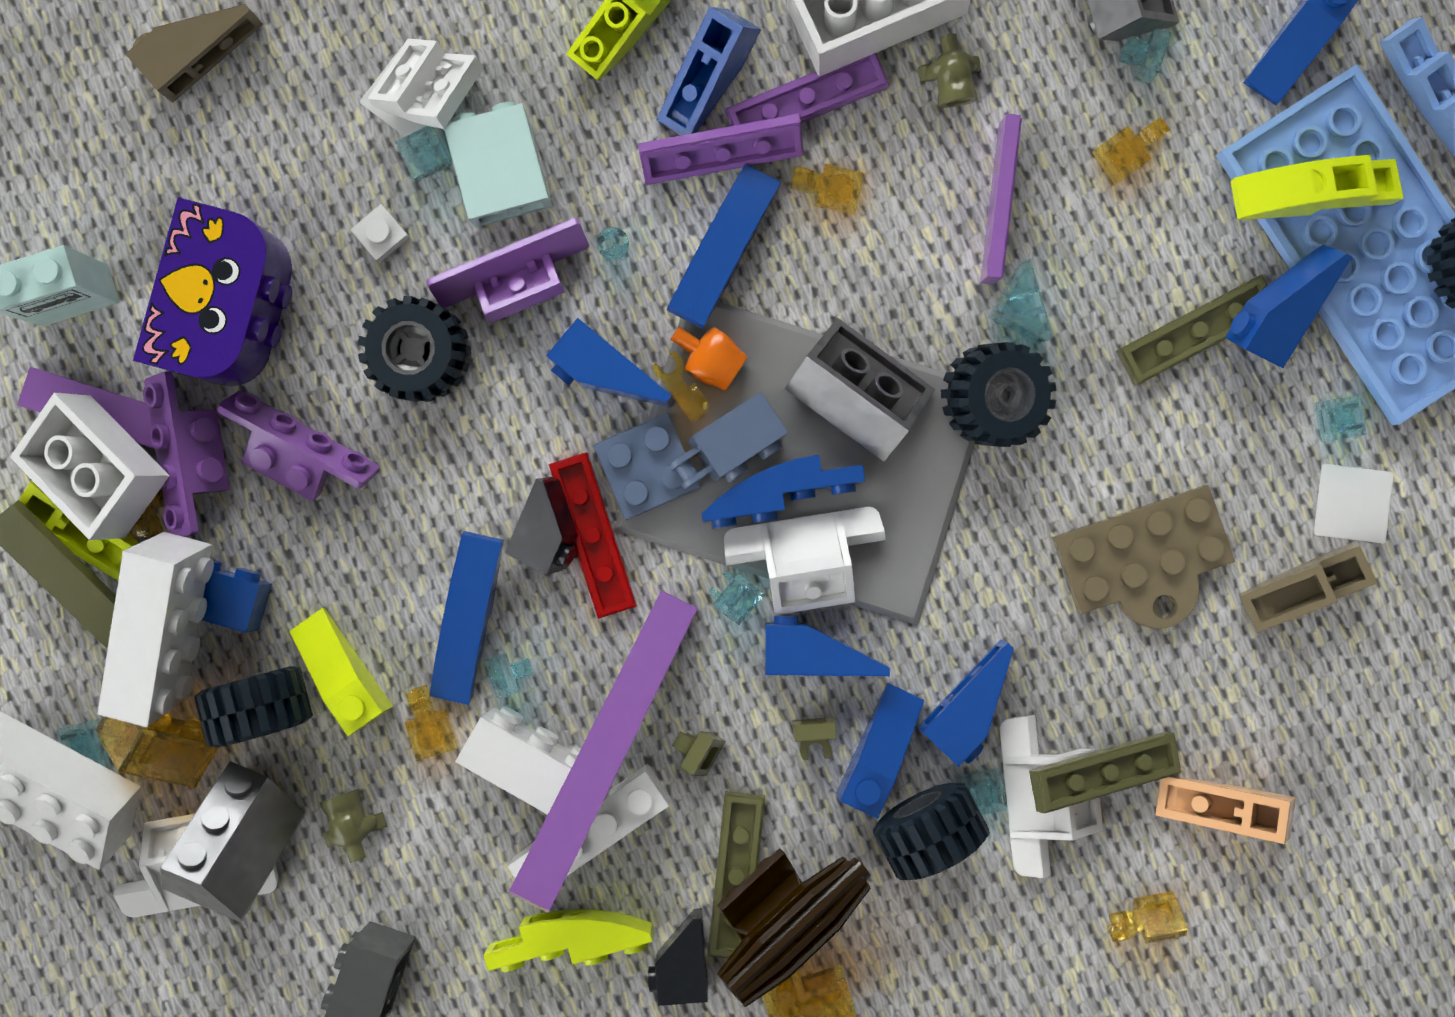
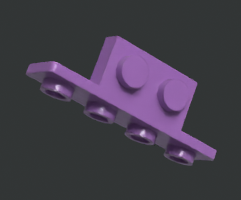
M573 218L530 237L520 239L494 252L482 255L458 267L446 270L427 279V285L438 304L444 308L478 295L484 315L490 324L565 293L553 263L587 249L589 243L578 218Z
M161 372L145 379L143 398L146 406L149 408L152 425L150 440L156 450L157 462L170 475L161 487L165 504L163 512L164 523L167 529H169V533L188 537L198 534L193 495L230 490L217 410L179 412L172 372Z
M237 391L219 403L218 413L251 430L242 463L311 501L320 496L328 473L359 489L378 473L379 465L368 460L363 454L352 451L333 441L328 435L309 428L298 422L290 414L280 412L260 401L253 394Z

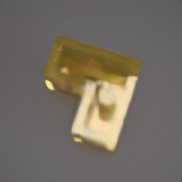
M166 714L150 726L144 727L103 716L96 728L100 740L119 773L192 788L197 787L218 749L206 746L200 720L195 718H187L184 721L172 718Z
M842 965L802 976L799 968L789 979L762 996L769 1017H857Z

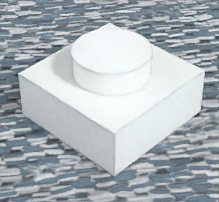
M382 204L350 229L379 263L410 238Z

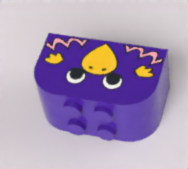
M178 197L133 361L223 386H238L256 378L265 368L272 348H276L279 344L282 333L281 325H279L282 309H287L292 298V287L289 285L292 275V262L285 245L276 236L239 213Z

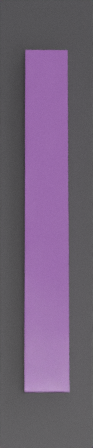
M661 590L508 892L509 894L547 913L550 911L698 608Z

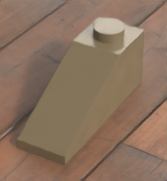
M246 4L155 27L151 32L139 36L135 40L133 47L125 55L154 88L173 103L259 29L263 23Z

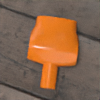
M678 327L670 339L690 353L684 369L690 376L706 385L718 387L723 391L727 390L748 357L736 345L733 339L714 327L710 328L700 340L681 327Z

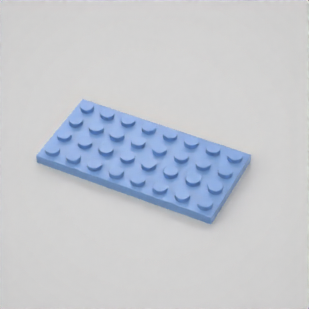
M1356 64L1226 147L1215 156L1231 180L1235 177L1277 167L1331 158L1370 155L1371 160L1396 159L1404 199L1394 204L1321 209L1312 215L1257 219L1289 269L1322 244L1352 256V259L1318 314L1391 426L1403 423L1455 389V308L1452 309L1445 304L1447 296L1438 297L1434 289L1438 285L1436 281L1429 282L1428 273L1433 272L1432 265H1426L1427 256L1434 254L1435 251L1429 247L1432 240L1441 237L1438 231L1443 225L1451 223V219L1455 218V213Z

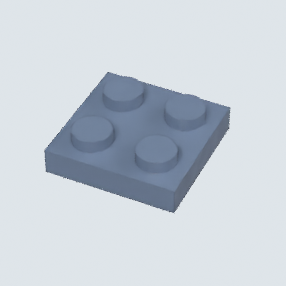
M668 413L593 445L625 520L701 488L699 483L696 482L684 490L681 485L684 482L676 469L672 471L668 466L685 454Z

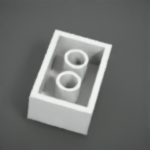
M53 393L10 456L89 540L125 538L170 476L91 395Z
M502 706L500 710L495 707L480 717L455 762L548 815L581 749L573 747L572 750H569L558 744L559 737L548 729L538 726L534 730L523 724L522 720L524 717L506 706Z

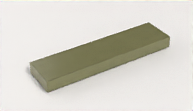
M1261 274L1116 350L1133 385L1137 386L1225 340L1233 319L1241 312L1246 302L1268 286L1263 275Z
M20 500L16 501L0 514V546L107 648L116 595Z
M1171 732L1158 733L1029 770L1036 812L1044 814L1181 773L1175 735Z
M725 791L707 956L729 958L741 943L740 938L717 905L725 898L730 889L740 885L758 866L765 795Z

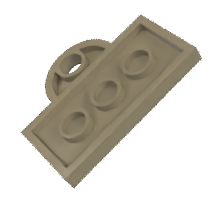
M1203 485L1052 537L1078 614H1084L1117 602L1121 611L1131 621L1141 626L1156 629L1177 625L1190 615L1199 596L1198 574L1235 562L1209 485ZM1166 595L1171 599L1173 609L1168 617L1161 619L1154 613L1153 604L1159 596Z

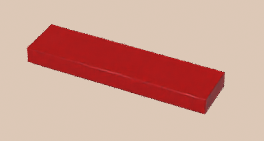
M588 452L548 464L552 477L560 480L578 533L574 546L597 618L600 619L637 607Z

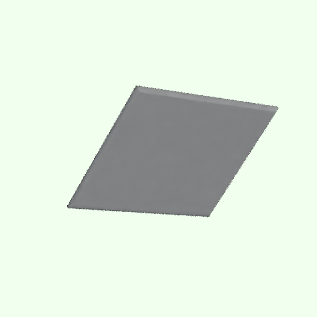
M721 302L717 303L703 329L680 318L678 327H681L699 340L710 328L719 329L733 339L736 345L748 357L727 390L723 391L718 387L706 385L690 376L684 370L690 353L673 342L659 385L670 393L676 402L671 408L653 404L648 421L668 413L684 451L687 453L692 449L688 441L694 434L757 393L762 392L789 433L779 440L783 446L780 450L763 461L759 455L746 462L749 470L730 483L725 477L715 483L711 476L707 475L698 481L701 488L631 519L625 520L620 509L614 530L726 565L724 536L732 528L861 507H873L880 514L886 540L848 546L852 563L855 602L847 604L918 626L975 441H967L960 436L962 431L953 430L949 425L953 417L944 415L942 407L947 406L948 402L947 398H941V389H948L949 384L943 381L945 372L891 356L935 388V391L909 432L887 459L882 461L784 389L823 334ZM986 386L985 389L986 404L992 388L990 386ZM818 454L821 471L863 465L865 481L855 484V492L832 495L831 487L815 489L816 497L791 501L790 493L783 494L785 510L776 511L777 520L753 523L752 515L736 517L737 525L715 529H712L711 521L703 522L702 513L717 498L752 475L775 465ZM697 455L690 459L697 472L705 468ZM766 560L729 565L730 567L769 579Z

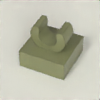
M833 717L792 720L793 737L795 742H801L799 750L802 759L808 760V748L813 743L821 744L823 746L824 758L829 759L832 754V748L828 740L837 739L836 723Z
M680 731L672 746L686 755L680 768L692 776H706L726 741L711 732L700 731L698 736L695 737L688 732L685 734Z

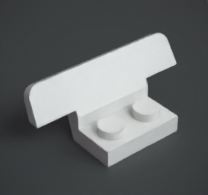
M861 507L732 528L724 536L726 566L766 560L775 615L855 602V592L848 546L886 540L885 530L879 512L873 507Z
M1035 715L1012 717L1006 719L1001 724L1000 740L1013 867L1021 876L1046 878L1051 876L1048 840L1073 841L1103 831L1100 797L1045 814L1036 812L1029 770L1095 752V749L1081 748L1058 755L1039 754Z
M195 814L144 823L139 869L145 880L118 884L114 888L113 896L123 914L134 918L201 906L164 890L160 872L161 865ZM276 865L258 895L268 894L276 889L279 881Z

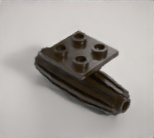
M779 848L770 857L763 859L758 864L756 870L740 885L728 891L717 907L740 938L741 943L724 963L717 975L744 1007H747L789 979L843 927L871 889L867 883V880L871 877L868 870L855 857L850 861L845 857H841L802 882L785 852Z

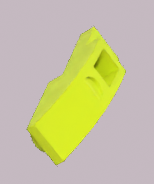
M605 0L566 55L596 80H601L629 52L671 0Z
M1370 155L1304 162L1259 171L1230 180L1237 220L1312 215L1321 209L1391 205L1404 199L1396 159L1371 160Z
M567 909L550 911L548 913L544 912L524 917L519 926L521 935L489 944L483 957L487 971L500 968L501 972H510L524 966V961L536 957H540L541 961L552 960L563 955L564 949H568L572 965L584 961L585 966H591L608 959V954L622 950L624 954H634L648 947L647 943L653 941L654 927L651 922L613 911Z

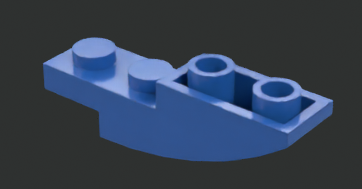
M819 454L775 465L752 475L717 498L702 513L703 522L711 521L712 529L737 525L736 517L752 515L753 523L777 520L776 511L785 510L783 494L790 493L791 501L816 497L815 489L831 487L832 495L855 492V484L865 481L863 465L821 471Z

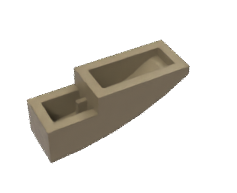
M1355 541L1268 579L1239 595L1258 633L1338 602V598L1375 585L1377 581L1360 545Z

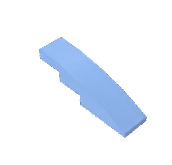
M1423 17L1412 18L1381 40L1380 44L1412 101L1455 158V61L1450 51H1438Z

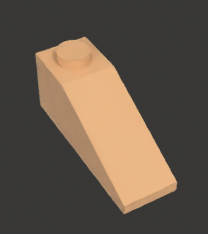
M1169 776L1160 779L1155 815L1285 844L1291 837L1296 797L1253 788Z

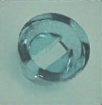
M608 227L598 235L597 249L606 259H620L628 251V236L620 228ZM622 237L623 245H616L604 250L602 242Z

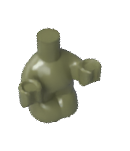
M956 33L941 36L943 53L932 64L918 67L920 83L937 79L939 108L944 109L967 105L977 101L978 98L973 86L972 74L981 73L979 56H971L959 50Z
M359 789L320 802L322 811L325 813L329 824V830L323 833L328 848L335 845L345 848L350 863L366 858L362 840L371 831L374 832L387 827L383 812L364 816L360 804L361 795Z

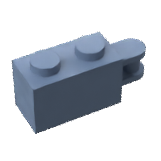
M759 392L694 434L688 441L692 449L668 466L672 471L677 470L684 481L681 484L684 490L707 475H710L715 483L723 477L730 483L749 470L746 462L759 455L763 461L780 450L783 446L779 440L789 432L762 392ZM696 455L705 467L700 472H697L690 462V459Z

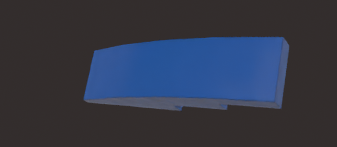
M747 164L743 166L691 260L667 307V311L701 329L704 328L736 272L743 254L757 232L764 214L779 189L780 181Z
M463 531L461 535L435 656L429 693L431 697L469 705L472 700L478 662L482 657L487 623L493 610L503 539Z

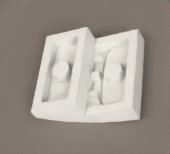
M407 39L367 99L372 105L400 118L444 129L484 67L475 55L445 53L438 41Z

